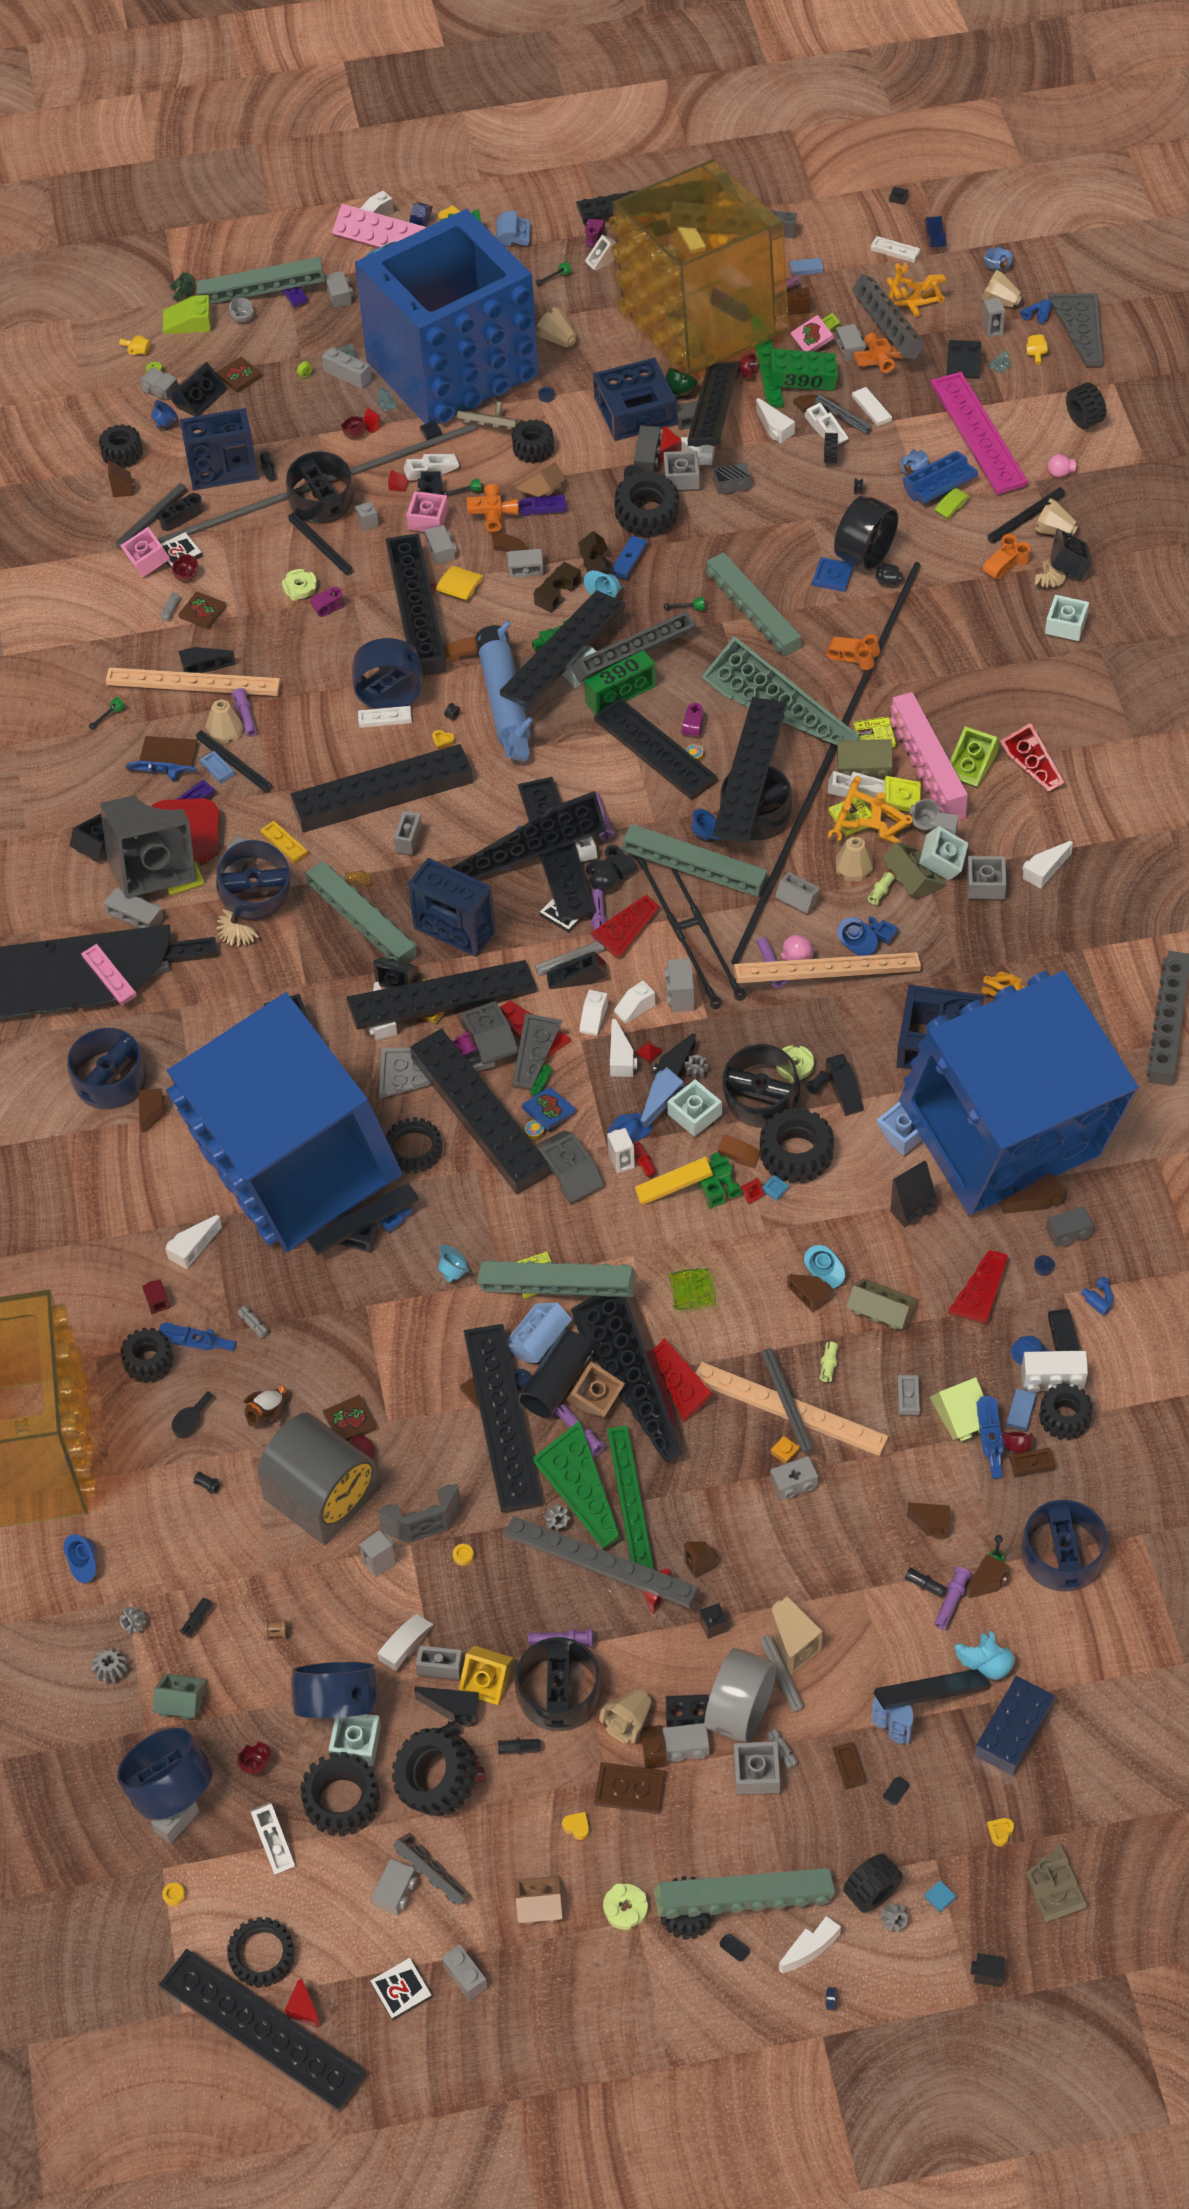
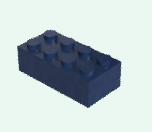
M1015 1676L976 1744L975 1756L1014 1776L1050 1713L1055 1695Z

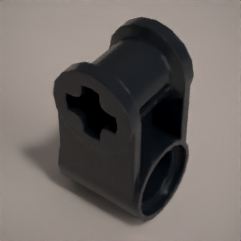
M610 845L605 849V860L614 863L619 879L623 880L637 870L635 861L617 845Z

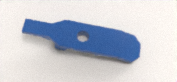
M135 761L126 764L128 771L142 770L150 771L152 774H154V770L159 773H166L168 771V777L172 782L177 780V775L180 773L197 772L196 767L180 766L173 763Z
M169 1322L162 1323L159 1327L163 1335L168 1337V1341L175 1345L206 1351L215 1348L234 1351L236 1341L220 1338L211 1329L203 1331L190 1328L189 1326H178ZM196 1336H199V1337H200V1338L197 1339V1340L193 1339V1338L196 1337Z
M981 1396L976 1405L983 1454L989 1460L992 1479L1003 1478L1000 1458L1004 1449L997 1400L992 1396ZM990 1433L995 1436L994 1440L989 1439Z

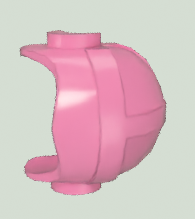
M795 934L785 940L781 958L783 961L812 959L815 947H812L810 940L805 936Z

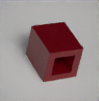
M161 1279L142 1285L151 1314L170 1308Z

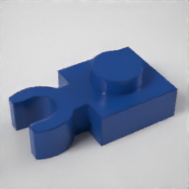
M869 917L868 923L872 925L866 924L877 935V939L887 944H890L899 927L884 920L878 923L874 917Z
M412 1208L402 1209L378 1223L389 1233L404 1223L402 1217L410 1216Z

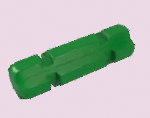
M546 1064L542 1066L541 1072H539L534 1086L530 1090L532 1097L538 1095L544 1089L549 1079L548 1077L552 1073L551 1066Z

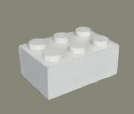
M1086 1351L1024 1352L1021 1366L1022 1389L1024 1391L1032 1393L1049 1391V1388L1052 1386L1056 1388L1057 1384L1065 1386V1383L1070 1384L1071 1387L1076 1385L1079 1390H1084L1088 1374Z

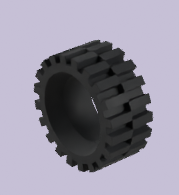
M335 1752L329 1753L330 1759L325 1760L324 1756L318 1758L319 1764L316 1765L313 1762L309 1766L311 1773L305 1771L303 1775L304 1782H301L300 1788L306 1816L309 1817L310 1823L313 1826L316 1824L317 1829L322 1833L326 1828L328 1835L334 1836L335 1831L339 1832L340 1837L346 1836L345 1831L348 1830L353 1835L357 1833L356 1827L360 1826L362 1830L367 1827L366 1819L372 1822L375 1817L374 1811H378L380 1794L376 1776L372 1767L368 1768L367 1761L362 1759L359 1762L358 1755L352 1754L351 1758H348L347 1752H341V1757H336ZM339 1780L351 1781L362 1791L360 1800L352 1809L338 1813L323 1807L320 1803L322 1792L329 1784Z

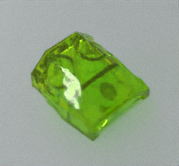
M708 1268L685 1269L668 1274L675 1310L708 1305L716 1306L714 1285Z

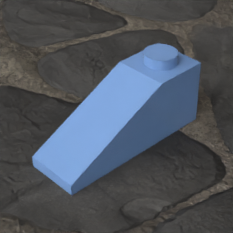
M667 1067L664 1070H660L654 1078L655 1080L653 1081L641 1118L642 1125L645 1128L667 1107V1101L685 1088L684 1082Z

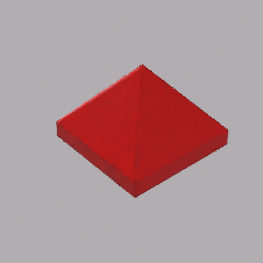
M647 1040L636 1051V1054L651 1063L662 1052V1049Z
M758 1178L741 1186L748 1204L765 1195Z

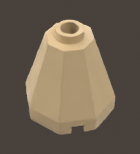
M996 270L981 300L999 297L1003 306L1013 307L1014 304H1019L1022 297L1019 296L1021 292L1002 272Z
M553 307L551 309L553 312L545 313L537 324L539 331L536 330V334L563 347H571L576 342L577 334L565 312L560 308Z
M1050 498L1048 502L1051 504L1044 507L1036 523L1039 527L1035 526L1034 530L1055 535L1056 530L1059 528L1074 535L1078 528L1076 526L1077 521L1056 500Z
M221 699L215 701L211 707L206 723V731L218 743L227 744L231 739L233 741L239 739L244 731V725L239 714L231 704Z
M860 837L849 838L836 856V873L839 876L841 874L846 881H863L868 874L870 876L873 873V856L865 841Z
M639 1689L607 1703L601 1709L599 1720L602 1724L604 1722L607 1724L606 1731L608 1734L622 1743H627L629 1740H631V1743H635L641 1735L652 1701L646 1691Z

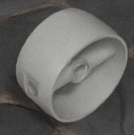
M733 1648L726 1656L713 1685L705 1714V1727L735 1741L750 1742L761 1723L772 1693L776 1677V1663L746 1650Z

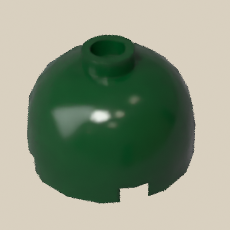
M670 367L665 376L674 396L678 398L680 395L686 396L692 393L698 383V379Z

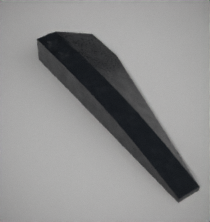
M595 791L555 806L451 868L478 879L607 831Z
M592 1296L571 1308L579 1334L585 1337L594 1348L593 1359L597 1361L603 1370L625 1383L618 1395L631 1410L633 1417L640 1423L645 1434L649 1436L662 1459L668 1463L684 1454L666 1385L635 1296Z

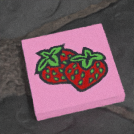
M818 315L791 332V336L803 351H816L834 339L833 334Z

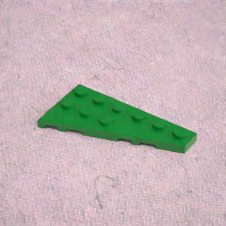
M578 1421L533 1457L532 1460L605 1551L621 1537L583 1426Z

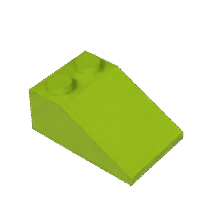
M209 295L192 296L164 309L163 334L211 332V304Z
M966 726L964 727L950 760L961 782L975 787L979 786L1000 748L1001 742L998 737Z

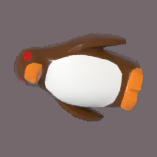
M281 1385L274 1391L254 1392L245 1398L243 1402L247 1405L244 1412L249 1426L252 1427L270 1419V1422L274 1423L279 1419L283 1405L289 1398V1393L284 1385Z

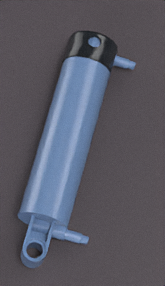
M507 620L502 626L490 625L482 628L475 636V643L481 662L497 740L500 745L504 746L507 758L525 762L529 756L527 741L530 738L529 726L533 719L531 717L527 718L524 706L500 696L502 687L517 673L511 641L507 631L511 622Z

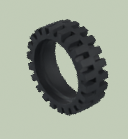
M413 1117V1120L410 1121L409 1118H405L404 1123L402 1120H399L398 1126L394 1123L391 1126L392 1130L389 1129L385 1137L402 1172L404 1169L409 1174L411 1170H413L414 1174L418 1173V1169L424 1172L426 1171L425 1167L428 1169L432 1168V1163L436 1164L438 1159H440L442 1152L440 1132L429 1120L425 1122L424 1118H420L418 1121L417 1117ZM421 1133L431 1139L432 1147L426 1154L420 1157L407 1158L396 1152L395 1143L406 1134Z
M257 1917L255 1921L249 1919L247 1924L243 1922L240 1924L239 1930L236 1928L233 1931L234 1935L230 1936L229 1945L227 1946V1956L233 1973L241 1982H246L249 1986L254 1984L255 1987L261 1988V1985L268 1987L272 1982L274 1984L278 1983V1979H283L286 1976V1972L291 1970V1964L294 1963L295 1955L294 1943L289 1931L279 1921H272L269 1917H266L265 1920L262 1917ZM256 1933H272L279 1938L283 1947L282 1957L278 1964L270 1970L263 1972H253L245 1968L239 1956L243 1942Z

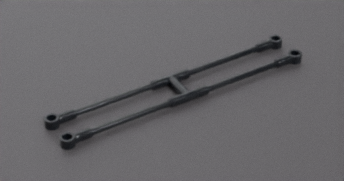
M632 854V858L644 870L667 914L666 917L673 931L682 943L705 987V992L710 999V1007L712 1009L720 1008L721 998L715 995L712 987L706 981L681 930L698 924L702 932L705 933L727 974L729 983L734 991V998L737 1001L744 1000L745 990L740 988L736 979L733 978L709 933V928L697 905L692 901L677 870L670 867L694 915L693 918L677 922L673 913L670 912L647 868L648 866L644 858Z

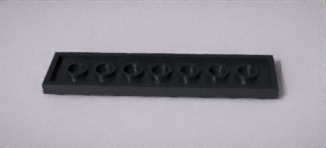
M619 698L594 716L595 722L688 798L692 799L717 781L716 774L623 699Z

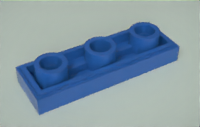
M635 536L630 537L613 565L615 576L625 579L628 577L647 546V540Z

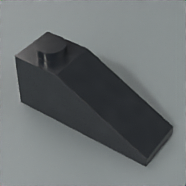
M193 647L178 651L183 672L205 673L236 665L232 650Z
M595 951L547 972L548 987L550 989L592 984L608 976L606 962Z
M692 1033L664 1054L658 1064L655 1063L652 1071L654 1077L660 1070H664L667 1067L681 1079L685 1071V1062H689V1056L692 1055L696 1047V1034Z
M844 1053L826 1058L825 1072L830 1076L829 1081L845 1116L862 1112L861 1099Z
M415 1686V1698L419 1702L462 1726L477 1725L480 1705L479 1692Z

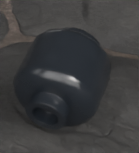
M884 563L876 570L875 579L878 580L879 585L894 587L897 582L900 583L902 573L897 565Z

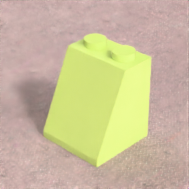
M976 1377L940 1391L930 1397L953 1440L960 1438V1441L972 1437L971 1433L978 1431L980 1434L976 1402L984 1395Z

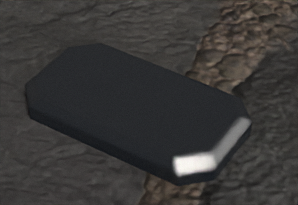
M896 1777L883 1794L884 1801L892 1806L897 1805L908 1790L909 1782L901 1777Z
M726 1934L720 1941V1947L737 1961H744L750 1954L749 1948L732 1934Z

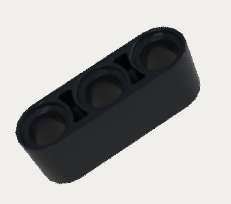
M192 493L160 510L158 516L161 529L171 531L202 514V498L199 494Z
M1069 1308L1048 1311L1049 1326L1055 1351H1079Z

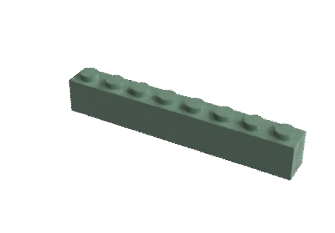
M315 257L196 281L197 295H209L210 304L238 297L244 298L324 282L325 274L321 257Z
M724 552L707 560L706 573L708 577L716 582L717 587L725 592L727 598L735 603L737 609L744 613L745 617L754 624L758 631L760 630L765 639L770 641L777 652H780L785 657L801 649L800 634Z
M631 824L623 838L622 851L756 897H759L766 883L768 871L766 869L645 829L641 826Z
M321 861L305 872L307 884L388 959H395L408 964L417 957V946L414 941L405 937L401 929L394 927L390 919L383 917L378 908L371 906L367 898L360 896L353 886H349L342 876H338L330 865H326Z
M490 1260L489 1262H481L477 1283L483 1292L633 1297L637 1274L633 1266L626 1264L612 1266L610 1264L592 1265L584 1263L581 1265L568 1262L555 1264L552 1262L535 1263L532 1261L518 1263L515 1261L498 1262Z
M829 1868L659 1882L654 1890L658 1916L668 1919L676 1918L679 1915L695 1917L701 1913L717 1915L723 1911L739 1913L746 1909L761 1911L769 1907L782 1909L786 1906L804 1907L807 1904L815 1903L821 1906L829 1903L835 1894Z

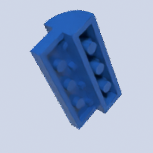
M955 451L904 477L903 483L909 497L914 502L919 500L924 504L977 477L978 470L968 464L966 456L959 451Z

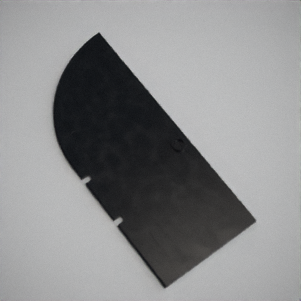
M170 924L1 946L0 1019L30 1015V1010L35 1009V1014L71 1010L73 1009L72 1004H77L79 1009L116 1001L112 993L82 957L81 953L96 944L135 991L156 972L162 963L169 946Z

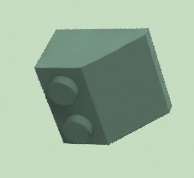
M165 1673L154 1688L153 1713H159L160 1716L164 1717L175 1715L180 1716L182 1719L195 1718L200 1711L207 1679Z

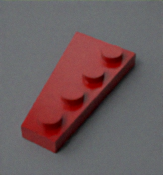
M645 894L590 934L617 959L660 906Z
M508 1001L499 1008L509 1023L511 1031L521 1040L525 1013H531L514 1002ZM558 1030L546 1058L569 1044L571 1038Z
M988 1250L977 1266L973 1276L969 1278L964 1289L960 1291L955 1302L949 1307L948 1314L987 1324L1008 1255Z
M664 1338L654 1348V1352L665 1380V1385L673 1397L672 1400L680 1412L681 1419L686 1422L714 1393L672 1344Z

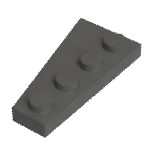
M525 1013L512 1087L531 1090L563 1020Z
M410 1832L397 1839L393 1847L397 1849L396 1853L401 1858H407L413 1864L414 1870L420 1874H425L429 1878V1883L436 1889L440 1888L445 1892L446 1898L451 1903L460 1905L465 1902L469 1897L468 1892L451 1875H444L442 1873L444 1869L438 1861L429 1859L426 1854L428 1851L422 1845L418 1846L412 1842L415 1837Z

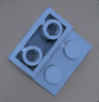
M506 211L500 214L496 220L495 237L505 246L510 247L512 242L528 246L530 220L517 217V211Z
M875 1697L872 1704L871 1722L879 1728H888V1737L894 1742L909 1745L913 1725L911 1706L906 1705L884 1710Z

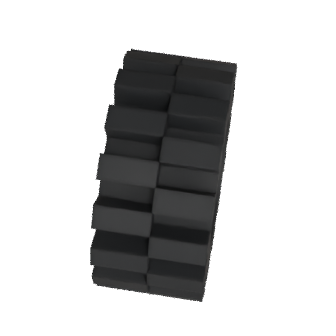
M825 433L824 463L837 464L838 433Z

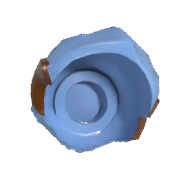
M997 246L995 249L990 248L985 253V265L989 269L1004 270L1011 265L1013 254L1010 250H1004L1000 246Z
M913 449L900 460L901 469L906 474H912L929 465L928 456L923 450L918 452Z

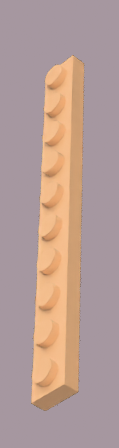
M109 668L106 685L232 693L235 689L244 688L247 694L278 696L280 678Z
M917 952L734 964L737 983L916 972L921 969Z
M701 1362L696 1373L710 1389L788 1419L777 1391ZM793 1398L805 1427L875 1455H881L888 1441L887 1435Z

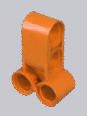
M1013 534L1004 535L1001 548L985 562L982 569L983 572L999 580L1016 564L1026 565L1030 560V545L1026 542L1017 543V538Z
M873 634L866 635L863 639L833 637L826 650V656L831 660L859 663V667L862 670L873 668L875 664L874 657L880 654L878 638Z

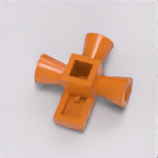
M870 333L864 338L869 351L853 352V359L857 366L879 365L880 371L883 373H889L894 369L895 362L891 358L904 359L898 349L891 346L886 338H879L876 333Z
M496 484L485 486V496L467 497V513H484L485 529L489 532H497L502 528V513L518 515V498L501 502V496H499L501 489Z

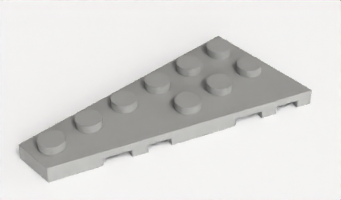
M382 1048L380 1099L431 1085L411 1059L410 1048ZM476 1051L464 1055L476 1072L495 1067V1061L482 1064Z

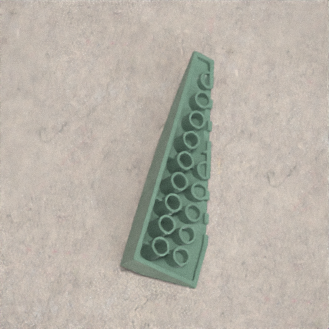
M735 636L702 675L706 682L726 698L734 699L746 707L750 706L752 697L787 702L783 723L834 745H838V741L859 740L861 738Z

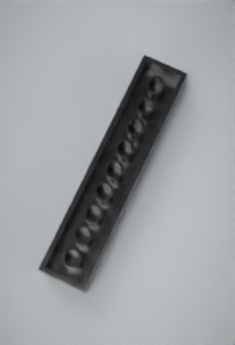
M416 533L386 538L387 554L405 642L414 646L419 652L423 675L447 672L446 659L420 535Z
M457 744L290 793L292 807L301 830L305 833L473 783L472 768L461 744Z
M442 1028L410 1046L411 1059L516 1195L549 1176V1166L546 1160Z

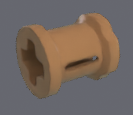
M283 1619L282 1622L264 1621L265 1639L270 1637L287 1638L288 1628L286 1619Z

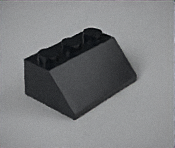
M205 362L190 373L167 396L178 409L195 417L226 390L227 386L209 363Z

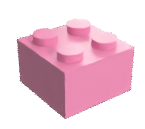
M414 491L406 515L408 530L425 532L426 529L444 525L448 513L447 495Z
M149 527L120 545L142 578L170 560V557Z

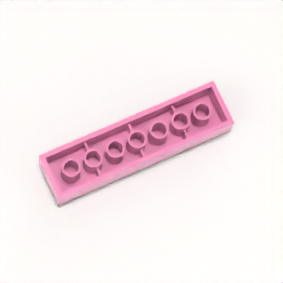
M913 692L893 697L892 705L890 706L891 717L889 718L891 727L895 728L898 740L902 741L905 753L909 754L912 766L915 765L919 779L923 780L925 791L929 792L930 799L940 807L941 812L959 815V820L966 818L968 794Z

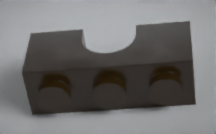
M592 531L578 542L579 552L583 557V564L587 572L594 570L604 574L615 575L612 562L602 556L608 550L604 538Z
M563 562L545 579L540 587L535 589L533 594L534 604L552 613L561 603V591L559 589H566L572 592L581 583V570Z

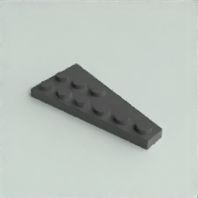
M1097 293L1048 294V300L1051 301L1053 309L1085 366H1102L1103 358Z

